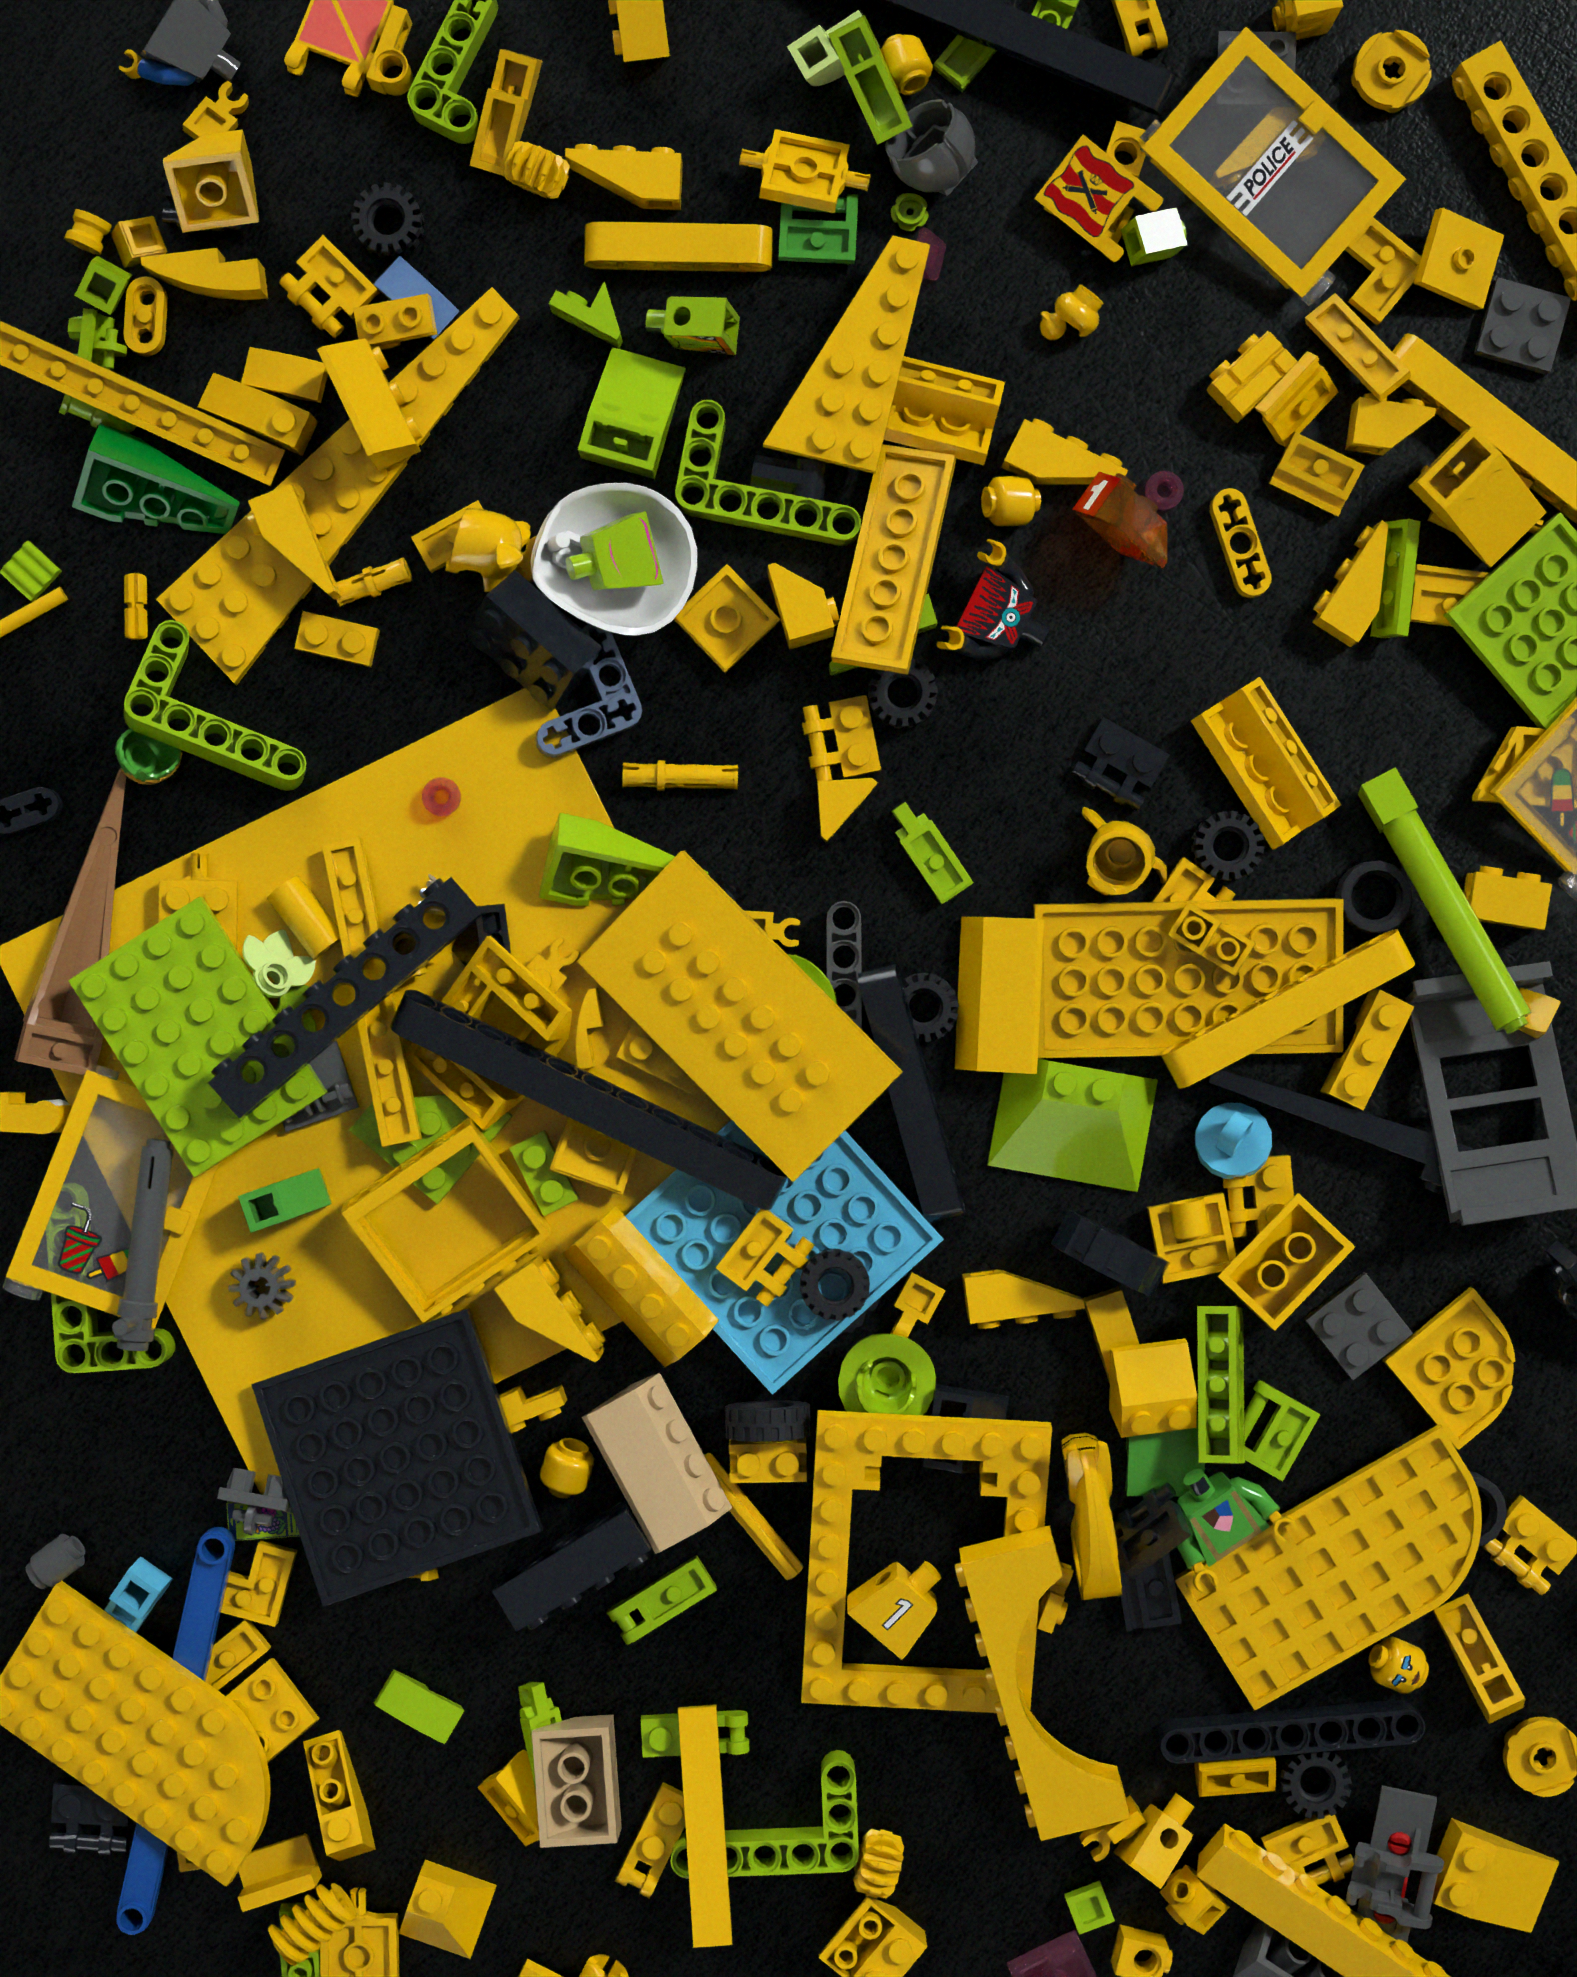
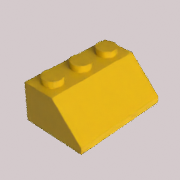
M364 338L326 345L317 349L367 456L379 471L421 451L416 441L422 438L421 432L413 416L406 419L400 408V405L406 403L396 381L389 384L383 372L389 366L379 346L372 349L367 339Z
M1297 1193L1218 1277L1270 1329L1275 1331L1345 1259L1355 1246L1307 1200Z

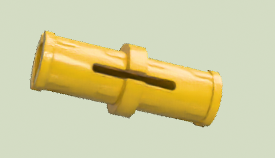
M403 557L374 569L369 566L362 569L360 574L336 582L341 595L340 598L336 599L339 606H343L369 595L374 598L381 595L383 590L412 581V575L406 560Z

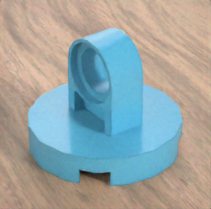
M1224 1103L1211 1108L1201 1118L1195 1132V1148L1201 1164L1212 1174L1224 1179H1233L1234 1177L1246 1175L1251 1176L1261 1169L1268 1159L1272 1148V1132L1266 1119L1255 1108L1242 1103Z

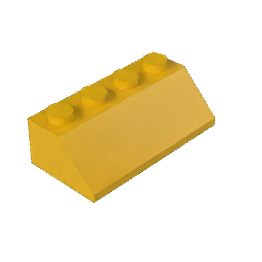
M616 1206L562 1253L664 1367L682 1358L702 1341L719 1321Z

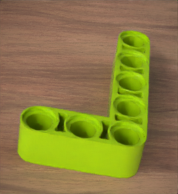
M702 400L692 408L675 489L677 504L684 514L838 546H847L858 538L861 518L858 512L850 506L716 480L725 432V413L722 407L713 400ZM704 413H713L719 419L717 425L711 429L702 428L697 421ZM695 451H707L711 455L710 462L703 467L693 465L690 462V457ZM691 487H696L704 493L703 499L695 505L686 503L682 498L684 492ZM727 495H735L742 503L738 510L727 512L721 508V500ZM763 503H774L779 509L778 515L771 520L761 518L757 510ZM802 510H810L816 515L817 520L810 527H802L795 520L796 514ZM840 517H846L853 522L854 529L849 534L841 535L834 530L833 522Z
M168 620L159 624L154 631L125 697L124 719L128 727L135 732L280 790L289 791L299 787L303 782L307 764L306 758L301 751L170 698V694L188 655L189 632L178 621ZM173 637L178 639L181 645L170 649L161 642L165 638ZM157 670L163 672L167 678L162 682H152L146 675L151 671ZM138 704H145L152 709V712L147 716H137L131 709ZM173 719H183L188 723L189 727L184 731H175L169 727L168 723ZM213 733L220 734L225 739V743L220 746H213L206 742L205 737ZM247 748H254L261 753L262 757L251 761L244 758L241 752ZM286 762L292 763L296 766L298 772L294 775H284L279 771L278 766Z
M73 1182L63 1184L46 1227L49 1271L65 1276L66 1271L58 1266V1261L63 1246V1232L69 1225L84 1228L87 1214L84 1210L73 1207L70 1211L64 1209L60 1205V1195L63 1191H67L73 1196L74 1203L89 1208L87 1191L80 1184ZM93 1254L83 1272L79 1274V1282L95 1287V1278L88 1279L86 1276L88 1272L94 1270ZM51 1293L55 1357L59 1367L67 1373L152 1368L168 1360L175 1351L176 1344L171 1333L165 1329L155 1328L154 1339L162 1347L160 1357H154L148 1351L123 1349V1358L116 1360L109 1354L108 1348L111 1341L117 1342L118 1339L114 1337V1332H98L97 1309ZM70 1306H75L81 1311L83 1317L80 1325L70 1321L68 1317ZM73 1344L83 1348L85 1352L83 1363L77 1362L72 1358L70 1351Z
M835 1750L825 1755L822 1760L823 1827L725 1830L726 1847L732 1848L737 1853L734 1858L727 1860L728 1877L840 1873L855 1867L859 1857L856 1773L852 1757L845 1751ZM834 1766H843L848 1770L847 1776L839 1780L830 1777L828 1772ZM837 1804H843L850 1809L849 1813L844 1817H835L829 1811ZM682 1833L672 1848L670 1862L673 1871L678 1876L689 1879L688 1861H684L678 1855L680 1851L687 1849L686 1833ZM842 1842L848 1844L851 1850L845 1855H836L832 1852V1847ZM807 1844L813 1851L808 1856L800 1857L793 1852V1849L797 1845ZM765 1845L773 1848L775 1853L770 1858H760L756 1855L755 1850Z

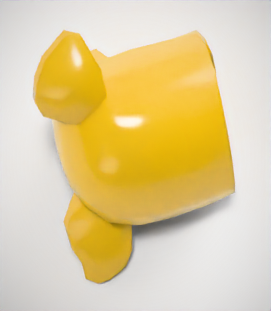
M467 508L456 534L451 557L446 562L445 571L456 574L463 570L479 572L483 576L484 591L490 592L505 577L511 574L517 568L518 563L522 561L521 549L530 540L531 526L527 522L514 521L506 515L493 511Z
M1086 807L1082 808L1084 818L1097 829L1087 852L1086 868L1089 874L1087 883L1090 887L1106 896L1109 894H1128L1137 889L1147 879L1152 868L1156 871L1161 883H1166L1167 867L1161 859L1155 856V846L1148 834L1127 821H1111L1106 823L1095 811Z

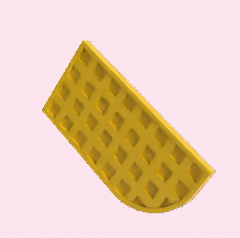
M1438 1424L1283 1513L1282 1517L1292 1518L1297 1525V1532L1288 1522H1282L1278 1526L1279 1533L1287 1541H1281L1274 1534V1524L1269 1521V1528L1210 1567L1204 1562L1205 1569L1216 1574L1218 1578L1217 1587L1213 1585L1209 1575L1203 1574L1199 1579V1584L1204 1593L1197 1591L1193 1585V1577L1195 1575L1193 1569H1186L1175 1575L1174 1581L1254 1710H1257L1436 1609L1453 1595L1467 1576L1479 1547L1482 1512L1478 1488L1473 1476L1441 1424Z
M61 1581L55 1584L0 1675V1725L227 1887L233 1881L259 1839L268 1816L271 1794L270 1775L265 1752L258 1734L243 1711L228 1697L65 1582Z

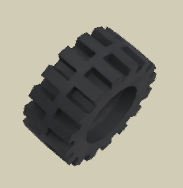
M841 1249L821 1251V1253L810 1258L802 1271L800 1290L803 1300L811 1312L821 1316L823 1319L839 1321L846 1317L850 1318L858 1310H861L866 1299H868L870 1282L867 1270L860 1259L848 1251L846 1252ZM832 1268L845 1271L851 1279V1289L848 1295L837 1301L825 1298L818 1288L821 1275L826 1270Z

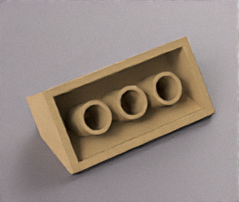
M660 1373L629 1385L582 1417L655 1554L708 1527L732 1509L728 1498Z

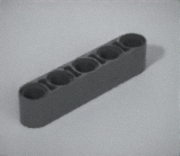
M841 901L831 906L826 917V977L829 979L833 989L840 984H847L852 987L855 993L853 1002L848 1006L839 1007L862 1030V996L858 983V973H861V914L853 903ZM848 908L852 911L855 920L851 928L842 930L834 925L832 917L837 909ZM839 946H848L854 952V962L848 968H840L833 962V952Z

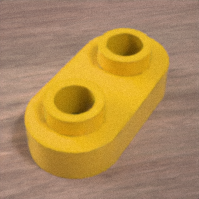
M147 276L136 278L127 288L123 332L127 346L137 355L144 357L157 354L164 346L168 296L164 287L154 278ZM147 294H154L153 303L144 305L143 298ZM145 332H151L152 339L148 343H141V335Z

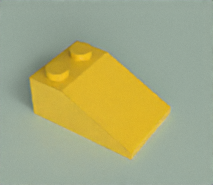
M1451 1818L1436 1855L1443 1859L1444 1867L1443 1871L1438 1873L1432 1901L1438 1906L1472 1919L1532 1933L1559 1861Z

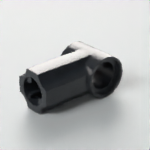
M756 455L750 486L824 501L830 466L811 459H797L794 462Z

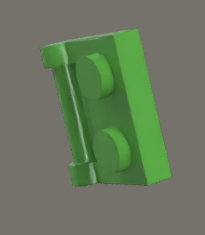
M847 194V198L838 197L835 213H846V221L792 219L793 211H825L781 203L779 261L855 264L858 194Z

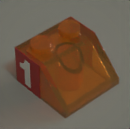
M1098 472L1072 510L1118 553L1163 569L1168 562L1167 522L1156 513L1159 509L1158 506L1147 497L1139 496L1133 491L1136 485L1126 476L1120 473L1112 476Z

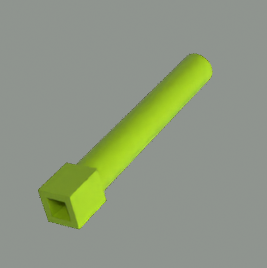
M1396 767L1362 784L1358 796L1379 833L1383 832L1495 1030L1500 1031L1504 1029L1507 1034H1510L1527 1025L1528 1021L1525 1017L1532 1012L1418 815V805Z

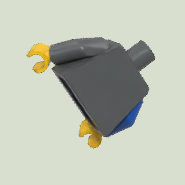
M173 0L141 52V55L145 58L142 59L134 51L127 49L124 54L133 59L134 63L130 68L119 66V69L132 79L142 77L164 85L189 86L194 81L200 83L209 69L230 82L241 62L222 50L231 33L227 29L228 20L218 0Z

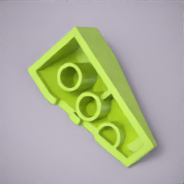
M559 813L549 843L539 898L575 906H589L590 900H612V905H625V899H636L675 856L599 821Z

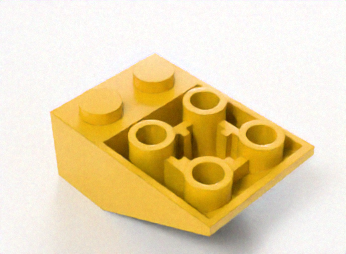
M1475 426L1465 430L1409 486L1489 568L1547 513L1502 453Z
M539 1254L503 1279L494 1288L517 1322L593 1362L601 1358L605 1350L603 1347V1342L606 1341L604 1335L594 1322L588 1324L581 1315L580 1311L584 1309L582 1303L572 1290L566 1293L559 1283L562 1275L550 1258L544 1261Z

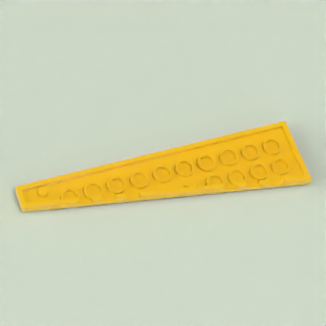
M493 287L389 382L390 384L396 381L406 403L400 405V408L406 419L413 416L421 432L422 438L416 440L419 446H422L426 441L430 431L443 415L445 416L454 404L453 401L463 388L470 384L479 372L480 366L490 358L520 319L518 314ZM349 419L275 489L291 483L299 491L328 565H330L338 555L339 549L349 541L406 467L410 457L379 471L367 456ZM246 515L156 600L176 621L182 623L187 628L191 638L230 680L237 685L264 651L265 645L278 628L281 629L288 620V615L298 602L304 599L311 590L314 582L264 539L262 535L256 536Z

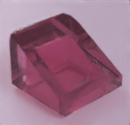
M922 227V230H919L917 241L930 244L923 278L935 281L939 278L946 244L929 229Z

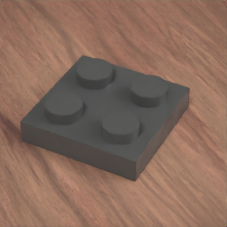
M1498 277L1492 286L1473 354L1547 375L1551 372L1571 298Z
M1365 1272L1359 1274L1303 1318L1352 1380L1356 1379L1413 1334Z

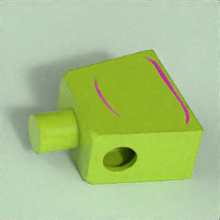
M646 511L625 515L580 537V544L583 553L566 558V569L569 577L572 580L589 576L593 590L664 584Z

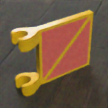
M310 0L296 38L284 59L287 71L297 76L302 75L310 50L350 65L343 76L342 85L345 87L344 92L346 94L358 97L366 76L364 74V66L367 56L371 51L375 52L379 42L377 32L380 21L384 15L389 16L394 1Z

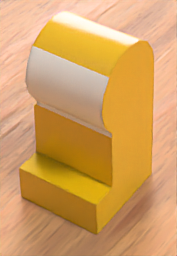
M0 1092V1132L48 1134L63 1131L72 1108L68 1102L56 1099L38 1101L37 1103H25L26 1092Z

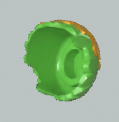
M132 729L121 734L115 746V754L117 755L116 757L122 772L128 778L140 784L152 785L169 778L179 767L182 757L180 749L135 732Z

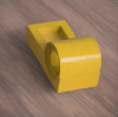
M392 5L389 16L384 15L380 21L377 37L380 40L376 51H371L367 56L364 74H366L367 81L372 90L385 95L387 93L398 96L406 93L413 83V73L405 55L402 53L413 23L408 11ZM392 66L403 68L401 74L396 78L391 79L384 76L386 70Z
M427 293L353 308L358 339L366 338L372 349L378 346L381 350L389 349L400 345L402 341L438 335L432 299Z

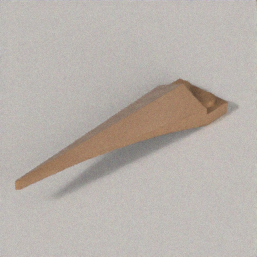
M119 769L23 1018L24 1023L15 1055V1060L18 1062L85 1075L87 1069L93 1072L96 1071L103 1043V1034L68 980L109 955L115 877L126 775L121 769Z

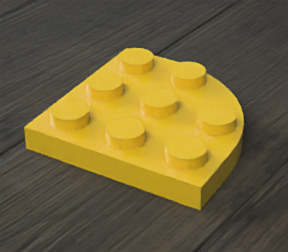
M1469 1287L1382 1359L1436 1425L1441 1424L1457 1450L1461 1449L1497 1418L1505 1407L1513 1389L1511 1384L1514 1362L1516 1361L1509 1334L1499 1318L1472 1287Z

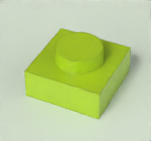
M1100 1881L1064 1894L1079 1935L1115 1922Z

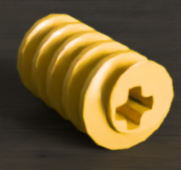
M332 1883V1889L328 1890L319 1884L316 1887V1891L320 1899L316 1900L313 1896L307 1894L304 1897V1901L308 1909L304 1910L300 1905L295 1904L292 1907V1911L296 1919L293 1920L288 1915L283 1914L280 1917V1921L284 1929L281 1930L275 1924H271L268 1927L274 1947L290 1965L296 1966L297 1962L301 1963L307 1960L309 1952L313 1953L319 1950L321 1942H328L331 1940L333 1932L337 1933L343 1930L345 1922L349 1923L355 1920L357 1916L356 1909L341 1886Z

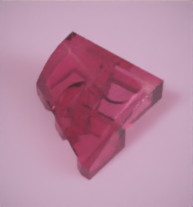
M1075 1929L1006 1963L1012 1977H1096Z

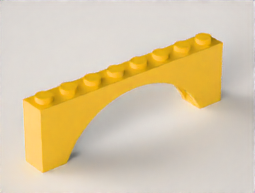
M1050 1525L959 1548L961 1563L955 1564L956 1575L960 1587L967 1586L971 1598L965 1599L970 1622L977 1621L981 1633L975 1634L976 1644L980 1657L988 1656L990 1667L985 1668V1674L990 1691L997 1690L1000 1702L995 1703V1708L1000 1726L1007 1725L1010 1736L1005 1737V1743L1010 1760H1018L1020 1770H1016L1014 1773L1020 1794L1027 1793L1030 1803L1024 1805L1029 1827L1037 1826L1040 1840L1044 1841L1131 1819L1118 1767L1086 1758L1070 1750L1051 1736L1030 1711L1017 1682L1016 1657L1024 1625L1039 1599L1053 1584L1063 1577Z

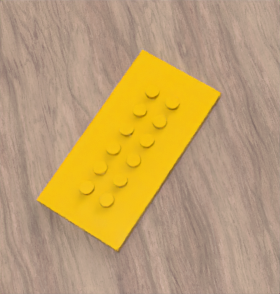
M680 851L577 960L596 982L792 1182L797 1180L903 1073L859 1026L685 851Z

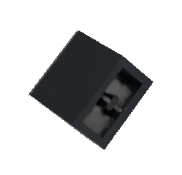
M936 1384L928 1416L1005 1420L1009 1396ZM921 1458L923 1467L958 1473H979L980 1461Z

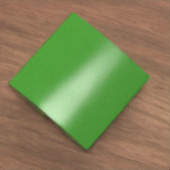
M1198 1415L1196 1428L1126 1437L1127 1467L1125 1489L1127 1496H1143L1152 1488L1159 1489L1165 1483H1169L1176 1492L1174 1497H1180L1189 1491L1183 1482L1186 1474L1194 1469H1202L1205 1472V1463H1199Z

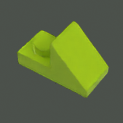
M605 282L602 284L590 308L587 307L588 301L574 292L568 291L565 295L557 290L555 291L549 302L553 314L620 348L623 341Z

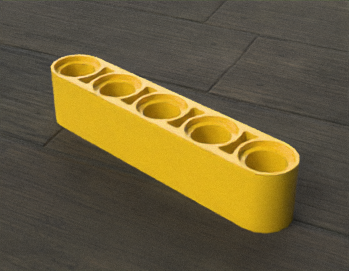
M591 222L585 225L584 265L594 269L763 272L772 268V228L757 224Z

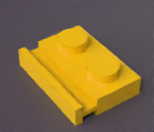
M1308 351L1255 407L1262 414V420L1275 441L1284 447H1287L1294 431L1300 434L1338 393L1327 371L1323 366H1320L1318 356Z
M1294 431L1269 484L1339 516L1365 465Z
M1417 564L1415 568L1410 622L1453 627L1444 617V614L1489 573Z

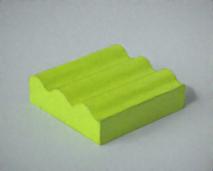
M26 541L21 549L0 570V573L31 602L35 601L62 572L30 541Z

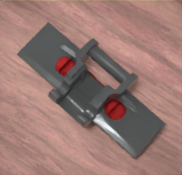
M1382 1785L1370 1844L1358 1842L1355 1850L1354 1866L1347 1889L1346 1902L1349 1905H1356V1901L1359 1899L1356 1913L1364 1918L1367 1917L1374 1920L1384 1932L1394 1939H1400L1407 1943L1411 1927L1421 1929L1431 1927L1433 1917L1430 1914L1435 1885L1438 1873H1441L1444 1867L1443 1859L1426 1853L1437 1797ZM1410 1870L1422 1871L1415 1907L1414 1904L1408 1903L1407 1898H1404Z

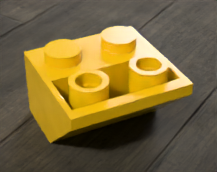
M867 1896L821 1951L819 1959L841 1977H903L927 1948L926 1935L920 1926L895 1906Z

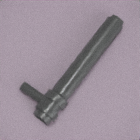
M147 1139L146 1146H142L124 1293L123 1299L118 1301L117 1314L121 1317L112 1326L114 1337L118 1339L117 1348L124 1350L147 1351L149 1349V1342L154 1341L155 1329L151 1325L152 1318L157 1317L158 1303L155 1302V1293L174 1150L170 1149L171 1141Z

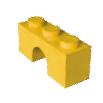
M1370 990L1353 1023L1356 1025L1353 1039L1345 1053L1340 1058H1336L1320 1092L1349 1107L1364 1111L1414 1006L1382 990Z

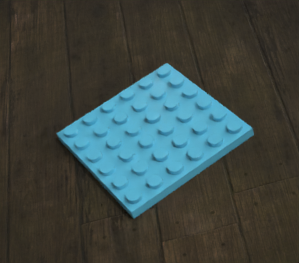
M732 1119L716 1133L770 1159ZM846 1130L797 1180L792 1182L787 1178L770 1211L794 1229L786 1239V1243L794 1248L802 1236H804L815 1245L806 1257L808 1262L810 1258L821 1253V1251L841 1249L852 1253L863 1263L869 1276V1295L861 1310H858L850 1318L846 1317L839 1321L834 1319L826 1320L811 1312L810 1308L806 1306L800 1290V1278L804 1267L802 1269L797 1268L785 1284L787 1286L785 1292L781 1297L776 1296L768 1307L756 1299V1296L764 1287L759 1281L755 1280L749 1289L745 1291L717 1270L716 1265L760 1208L678 1169L625 1215L719 1319L713 1330L772 1395L944 1240ZM776 1252L764 1270L773 1275L785 1260V1257ZM832 1268L826 1270L821 1275L818 1288L825 1298L837 1301L848 1295L851 1289V1279L845 1271Z

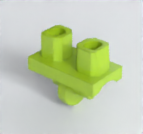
M83 309V316L69 318L67 331L69 337L79 342L78 354L75 355L108 370L114 369L115 357H125L127 355V347L117 343L118 330L114 329L115 319L101 315L94 309Z

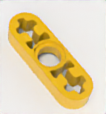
M1224 489L1212 499L1210 514L1237 592L1246 598H1255L1269 588L1271 573L1244 495L1236 489ZM1223 498H1227L1229 503H1237L1238 507L1233 511L1235 523L1243 519L1245 525H1237L1229 531H1225L1224 526H1228L1231 520L1227 512H1220L1219 507L1224 503ZM1236 533L1247 535L1251 542L1250 550L1245 554L1234 552L1230 546L1232 535ZM1253 555H1255L1257 561H1252L1249 564L1251 571L1254 575L1260 574L1262 577L1255 590L1251 584L1245 585L1243 579L1248 576L1246 564L1240 568L1236 564V562L1248 560Z

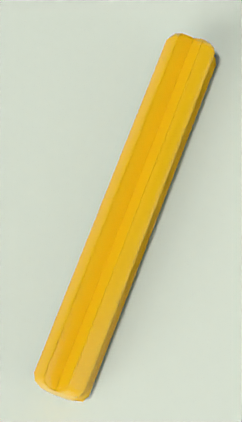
M711 1453L704 1454L732 1506V1509L729 1510L786 1580L797 1576L803 1569V1564L738 1485L730 1483L729 1474Z

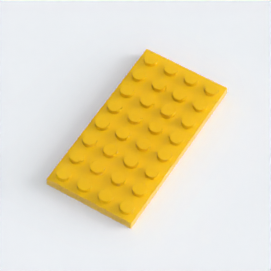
M1344 899L1034 904V919H1044L1038 1058L1161 1056V1053L1173 1044L1343 955ZM1188 902L1256 943L1236 976L1168 936V933ZM1343 1005L1251 1054L1343 1052Z

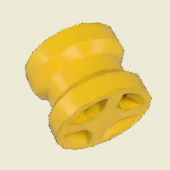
M75 209L72 216L74 225L72 229L66 231L64 239L82 250L100 255L103 250L101 241L103 236L110 232L112 225L96 215Z

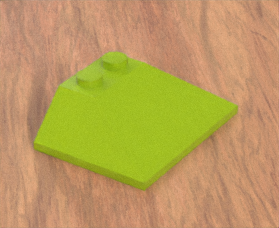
M1038 1058L1037 1074L1004 1072L987 1165L1138 1192L1158 1080Z

